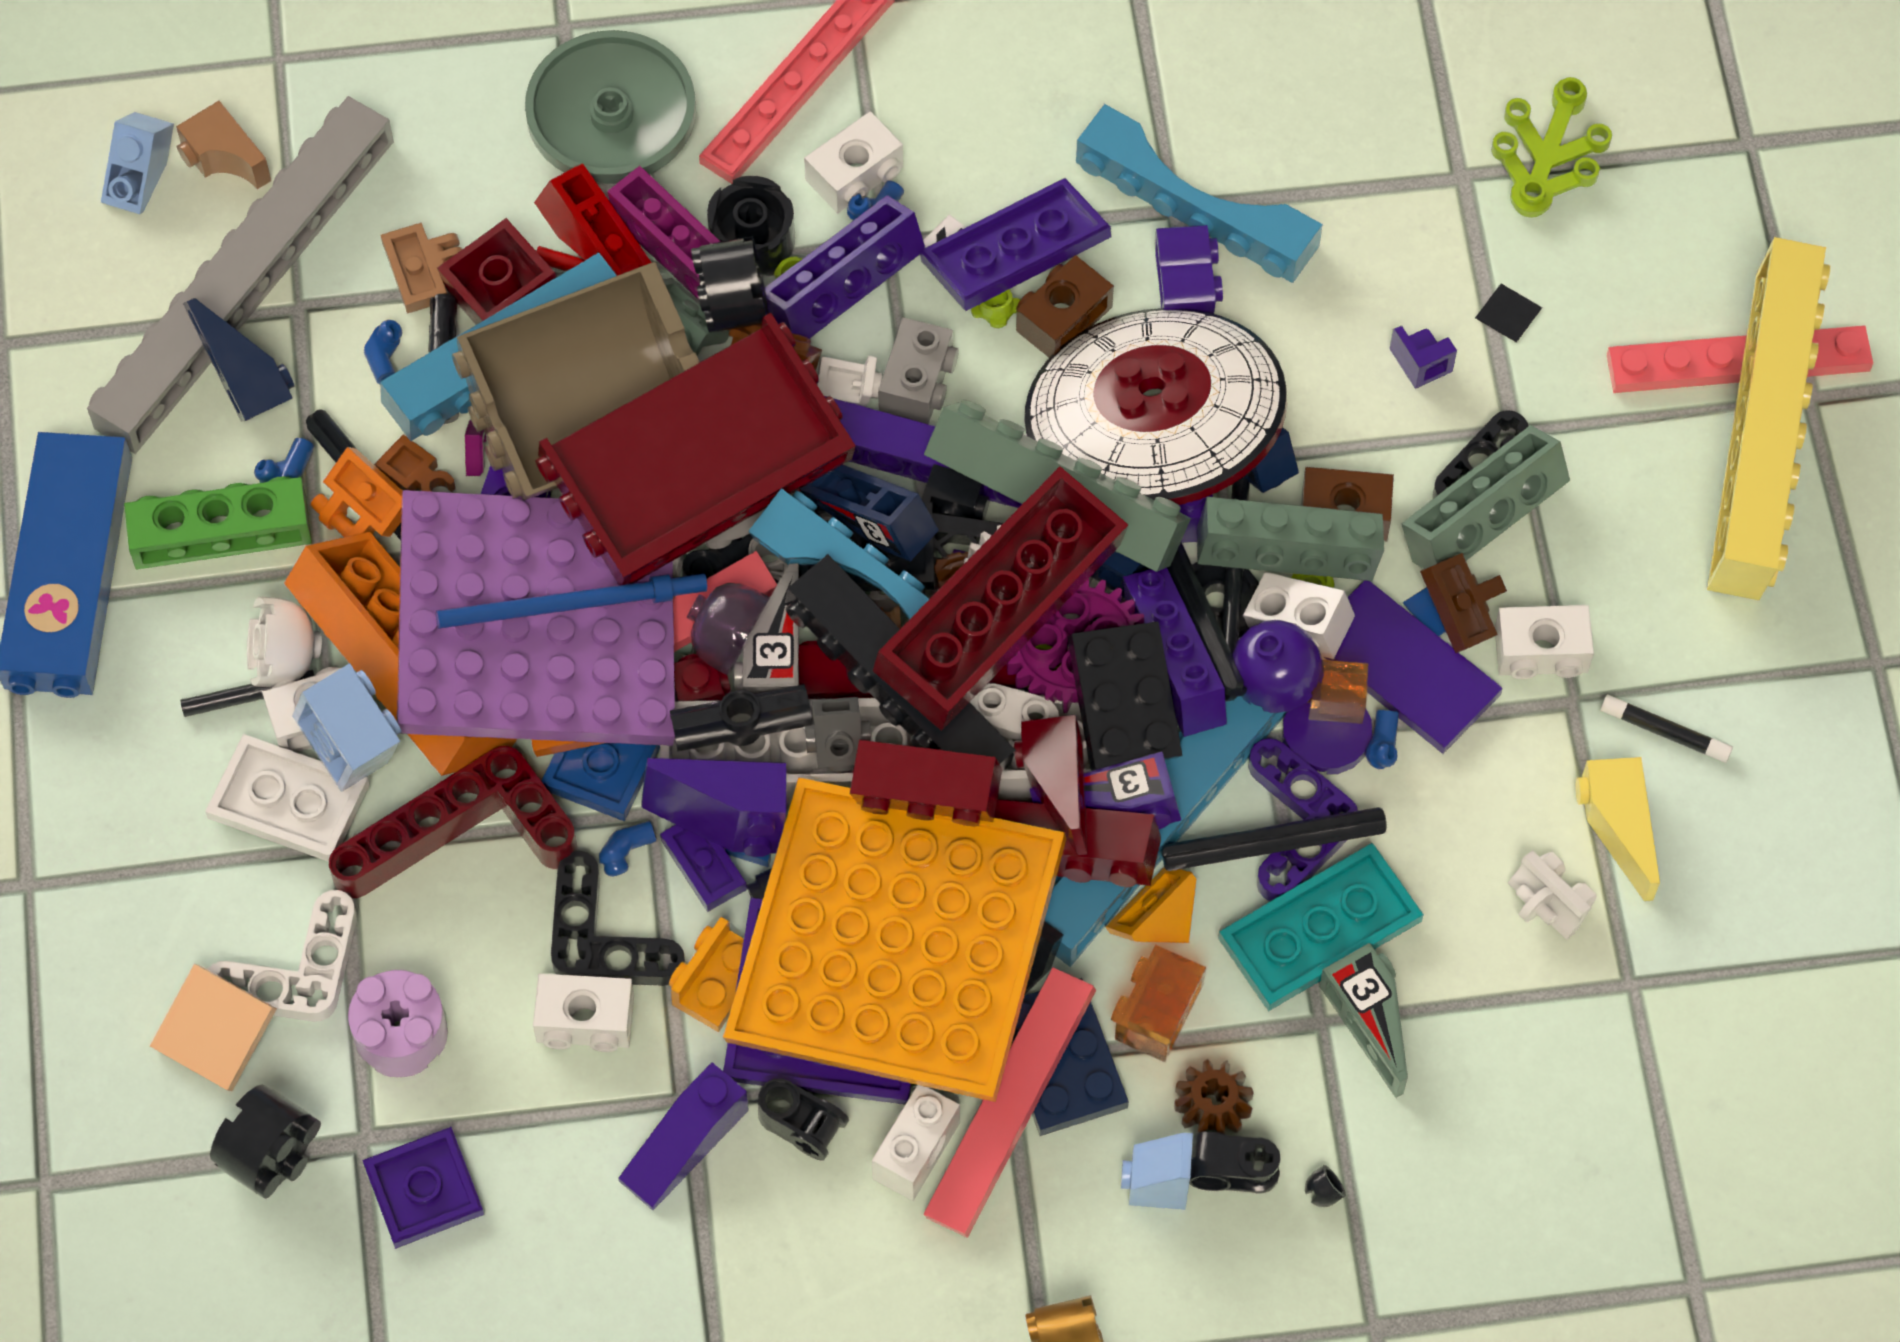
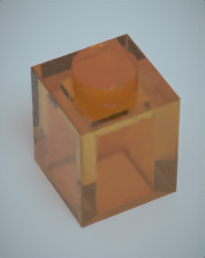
M1323 660V679L1321 684L1320 681L1318 682L1317 687L1312 691L1313 697L1307 702L1310 703L1309 720L1363 724L1367 699L1368 663Z

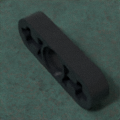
M1510 410L1501 411L1494 415L1437 476L1433 489V499L1446 490V487H1450L1462 475L1464 476L1473 469L1468 461L1472 455L1480 453L1489 457L1514 438L1513 435H1508L1501 442L1500 448H1498L1495 444L1499 440L1501 429L1507 431L1513 428L1516 430L1515 436H1517L1529 427L1526 419L1521 414Z

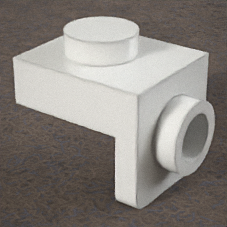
M868 356L865 365L821 357L817 374L819 378L817 386L824 396H831L834 399L867 407L870 398H878V390L882 381V373L875 372L877 357Z

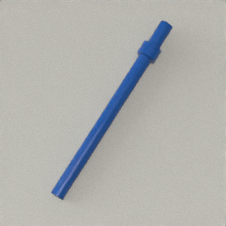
M669 574L650 576L647 582L436 611V622L438 629L650 599H652L653 603L668 602L673 600V596L707 592V579L705 574L670 578Z

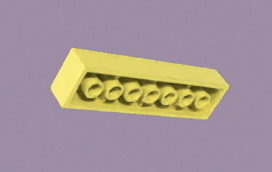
M1774 237L1756 273L1707 590L1760 600L1767 586L1774 587L1778 571L1784 570L1788 555V545L1781 543L1784 530L1789 531L1794 515V504L1788 503L1790 489H1796L1801 467L1799 463H1794L1796 449L1801 450L1807 428V424L1801 423L1800 419L1802 410H1807L1813 388V384L1806 382L1808 370H1813L1819 348V344L1812 343L1814 330L1820 329L1825 305L1818 303L1820 290L1825 291L1830 275V265L1824 264L1826 247Z

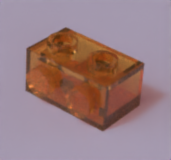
M1155 944L1149 958L1141 956L1136 964L1131 977V982L1135 983V986L1129 998L1122 995L1115 1006L1111 1021L1116 1023L1115 1040L1166 1062L1204 985L1206 967Z

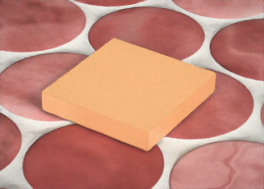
M194 964L150 1047L220 1087L233 1091L277 1008L206 968Z

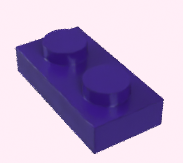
M674 825L660 833L661 842L707 912L747 890L745 880L721 845L700 837L678 825Z

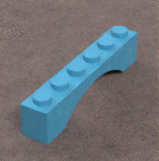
M1106 104L1102 106L1077 139L1076 163L1085 172L1092 176H1101L1115 184L1124 194L1132 197L1137 196L1146 201L1164 216H1172L1188 226L1207 225L1210 238H1217V242L1223 244L1233 255L1250 259L1259 264L1265 272L1273 277H1282L1294 283L1320 246L1323 224L1287 204L1267 206L1239 204L1216 198L1192 187L1176 176L1158 158L1147 141L1139 122Z
M781 488L748 532L756 542L787 565H816L828 554L845 572L858 576L882 590L902 609L909 620L929 600L928 597L921 593L925 586L904 570L899 576L885 566L889 561L885 555L870 544H867L864 549L859 547L849 539L853 535L849 528L834 517H831L827 523L814 513L818 506L797 490L791 496Z

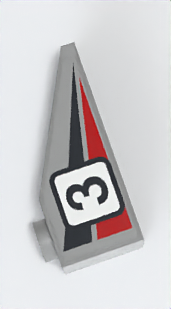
M798 564L788 565L743 645V662L734 663L735 690H746L757 694L799 685V626L787 614V605L785 604L787 588L799 579Z

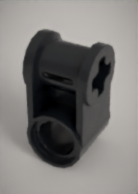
M783 1078L772 1079L766 1082L758 1094V1119L761 1125L766 1130L790 1142L801 1152L816 1160H825L829 1154L827 1146L838 1129L845 1128L849 1122L848 1116L840 1108L824 1099L815 1097L791 1081ZM774 1099H783L791 1105V1108L784 1113H775L768 1109L767 1104Z
M1218 1132L1197 1133L1192 1139L1189 1184L1206 1191L1229 1190L1256 1194L1266 1193L1272 1190L1278 1183L1280 1176V1151L1269 1139L1261 1137L1230 1136ZM1255 1161L1264 1162L1263 1170H1254Z

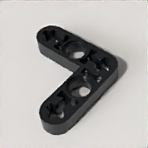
M580 850L573 851L568 857L561 859L557 869L551 960L556 975L632 979V985H669L670 978L680 963L685 962L684 951L681 946L674 940L665 938L596 936L600 888L598 862L594 856ZM576 866H584L587 873L582 877V894L574 893L572 873H575ZM574 906L583 907L589 913L588 919L580 926H570L562 919L567 909ZM569 938L577 939L578 955L581 958L576 961L575 967H567L565 958H568L570 951ZM618 950L627 952L632 958L627 968L616 971L607 967L605 961L610 953ZM638 952H644L645 971H638L640 967ZM661 954H670L672 963H669L668 970H659L657 961H660Z

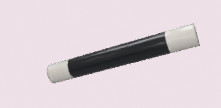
M1608 694L1600 709L1604 713L1724 763H1727L1733 746Z

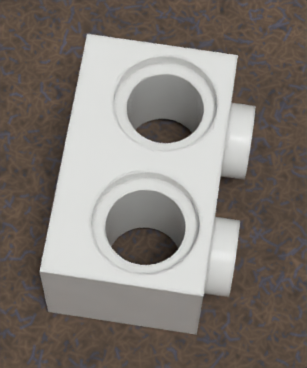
M1265 572L1243 616L1249 628L1263 621L1270 620L1296 623L1311 635L1322 657L1334 659L1355 614L1343 590Z

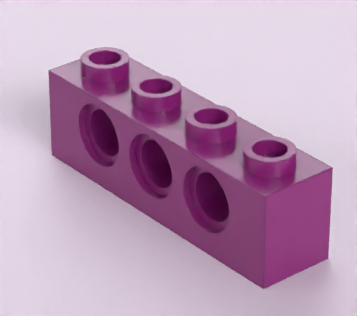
M639 165L607 191L608 199L637 242L699 300L697 286H700L699 274L695 272L691 249L720 241Z

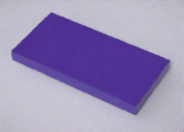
M1063 178L920 250L921 262L965 311H968L1111 238V226L1066 178Z
M1364 580L1347 597L1355 617L1334 659L1324 658L1389 711L1399 712L1398 718L1444 754L1499 698L1503 688L1459 652L1455 654L1453 647L1371 581Z

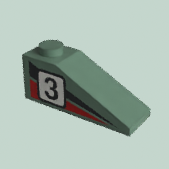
M1368 943L1324 968L1319 987L1392 1094L1397 1098L1404 1094L1408 1074L1396 982L1394 979L1396 973L1390 960L1383 953L1378 955L1372 945Z

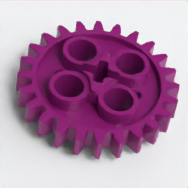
M1088 579L1007 663V674H1017L1015 676L1016 688L1020 689L1030 685L1029 693L1038 696L1043 694L1045 700H1050L1053 703L1056 700L1062 701L1063 713L1069 711L1072 703H1078L1079 705L1074 674L1071 673L1073 668L1070 651L1068 650L1067 636L1072 633L1143 624L1144 615L1134 614L1135 601L1132 599L1121 603V588L1108 594L1106 593L1105 580H1101L1095 588L1089 587ZM1072 613L1077 614L1080 617L1076 619H1067L1063 616ZM1096 617H1099L1096 621H1094V622L1090 625V623H1091ZM1041 644L1052 646L1049 650H1039L1035 647ZM1061 663L1057 670L1051 671Z

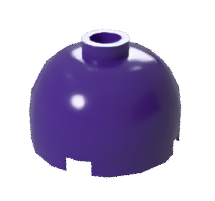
M1270 620L1263 621L1249 628L1237 641L1232 654L1235 665L1243 678V685L1247 687L1246 694L1242 696L1243 700L1249 704L1251 702L1256 706H1260L1263 711L1269 713L1288 712L1306 704L1313 697L1312 691L1317 687L1319 681L1321 684L1324 676L1323 659L1316 643L1306 630L1292 622Z

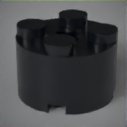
M760 176L736 178L733 180V184L723 190L720 187L711 197L707 209L708 230L720 242L753 236L760 261L758 262L760 273L765 276H773L778 265L784 259L790 257L795 245L794 210L790 198H787L777 183Z
M753 236L692 248L693 264L700 280L697 292L701 310L705 313L708 332L718 333L762 324L763 317L769 314L763 275L761 276L758 265L760 261Z
M262 1084L252 1088L236 1103V1106L242 1109V1111L233 1122L227 1118L224 1119L214 1137L210 1150V1159L215 1162L214 1165L219 1167L220 1170L256 1194L267 1199L286 1178L290 1181H295L301 1175L308 1162V1158L303 1154L309 1143L317 1135L321 1127V1121L275 1090Z

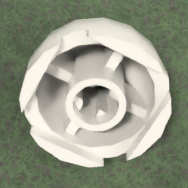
M258 597L254 602L253 608H261L259 619H250L247 638L248 669L257 667L258 677L251 678L250 682L256 687H273L275 684L286 680L298 681L309 670L312 658L318 659L320 657L322 648L321 633L313 631L311 617L305 609L297 604L280 598Z

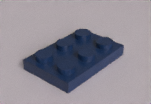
M1040 991L1024 996L1011 1046ZM1091 1002L1032 1113L1039 1136L1128 1108V1098Z

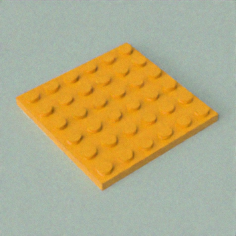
M798 777L723 1038L727 1043L996 1102L1067 839L1065 833L994 818V822L980 821L979 826L971 827L952 822V817L934 815V820L926 821L908 817L906 815L907 811L889 809V813L886 815L873 814L861 810V805L857 804L849 794L850 788Z

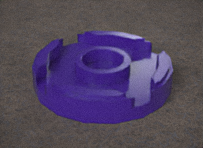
M1315 688L1312 691L1313 697L1306 704L1286 712L1282 724L1283 743L1316 771L1326 772V775L1340 774L1353 769L1365 757V750L1372 738V719L1364 704L1351 693L1337 688Z

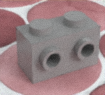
M902 318L878 390L879 411L925 424L930 423L933 410H941L945 400L947 385L942 384L946 372H954L958 359L959 348L953 347L952 329Z

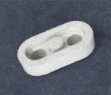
M987 684L970 701L1003 737L1017 741L1021 740V721L1032 720L1028 717L1030 713L1039 712L1044 716L1042 719L1059 717L1054 703L1050 700H1045V697L999 684ZM988 700H995L1000 705L996 708H988L984 703Z

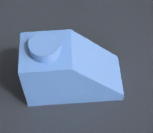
M1179 1133L1134 1145L1132 1161L1123 1160L1121 1189H1130L1129 1205L1186 1209L1190 1182L1193 1133Z

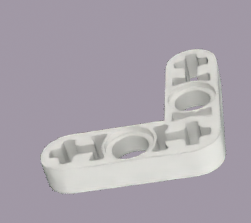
M339 890L327 891L317 898L313 906L298 972L231 961H219L212 964L207 970L223 979L225 976H230L233 984L241 986V989L242 987H247L246 979L251 978L248 983V993L256 997L258 989L263 983L268 981L278 982L283 986L281 996L274 1001L266 1002L277 1008L273 1016L312 1022L325 1020L334 1013L339 1000L357 922V912L353 900L347 893ZM335 905H340L343 913L346 915L337 916L334 926L335 935L329 933L330 921L325 912H332ZM332 946L337 949L338 956L336 960L327 966L316 964L313 961V954L319 947ZM292 985H296L295 987H296L297 993H298V995H300V996H295V995H293L294 1004L291 1005V1004H290V1002H291V1000H292V988H291V986H292ZM315 990H321L326 1000H318L316 1007H310L307 998L302 996L310 997L313 996Z

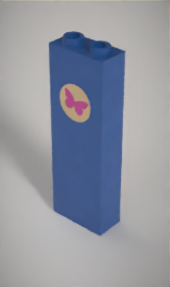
M38 432L0 642V682L4 689L12 693L30 695L34 691L53 692L55 695L64 698H74L79 694L93 695L132 463V456L125 437Z

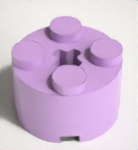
M391 970L379 973L373 977H367L358 984L349 1006L348 1020L357 1051L363 1060L375 1068L377 1072L389 1077H409L428 1068V1064L437 1055H440L445 1048L448 1034L440 997L429 979L422 974L404 970ZM400 1021V1026L393 1027L395 1022Z

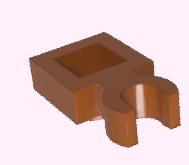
M404 434L374 464L402 491H415L418 488L421 491L432 492L437 486L446 487L451 492L456 489L454 479L449 473L440 470L434 471L438 467L437 459L418 444L410 441Z

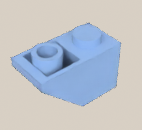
M137 112L115 121L101 203L137 214L144 212L167 165L174 123Z

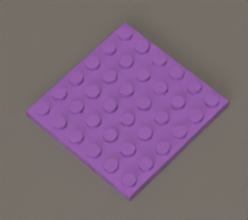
M403 490L397 723L401 729V734L673 746L675 735L669 712L670 710H675L673 600L653 603L652 599L438 629L436 622V611L619 585L602 557L594 558L582 538V535L586 533L577 518L573 521L568 518L558 498L532 497L523 500L521 496L513 499L512 496ZM673 561L635 583L647 582L650 576L669 574L670 578H673Z

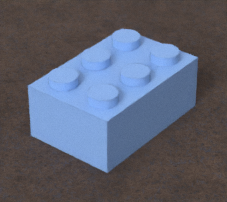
M350 663L303 691L292 715L341 792L388 764L400 743L397 735L401 733V729L388 709L381 712L371 697L376 694V691L370 679L362 670L356 673Z

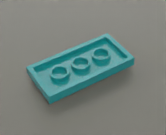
M1371 843L1220 930L1218 939L1269 1012L1320 982L1324 968L1368 943L1375 950L1421 923L1424 914L1375 845Z

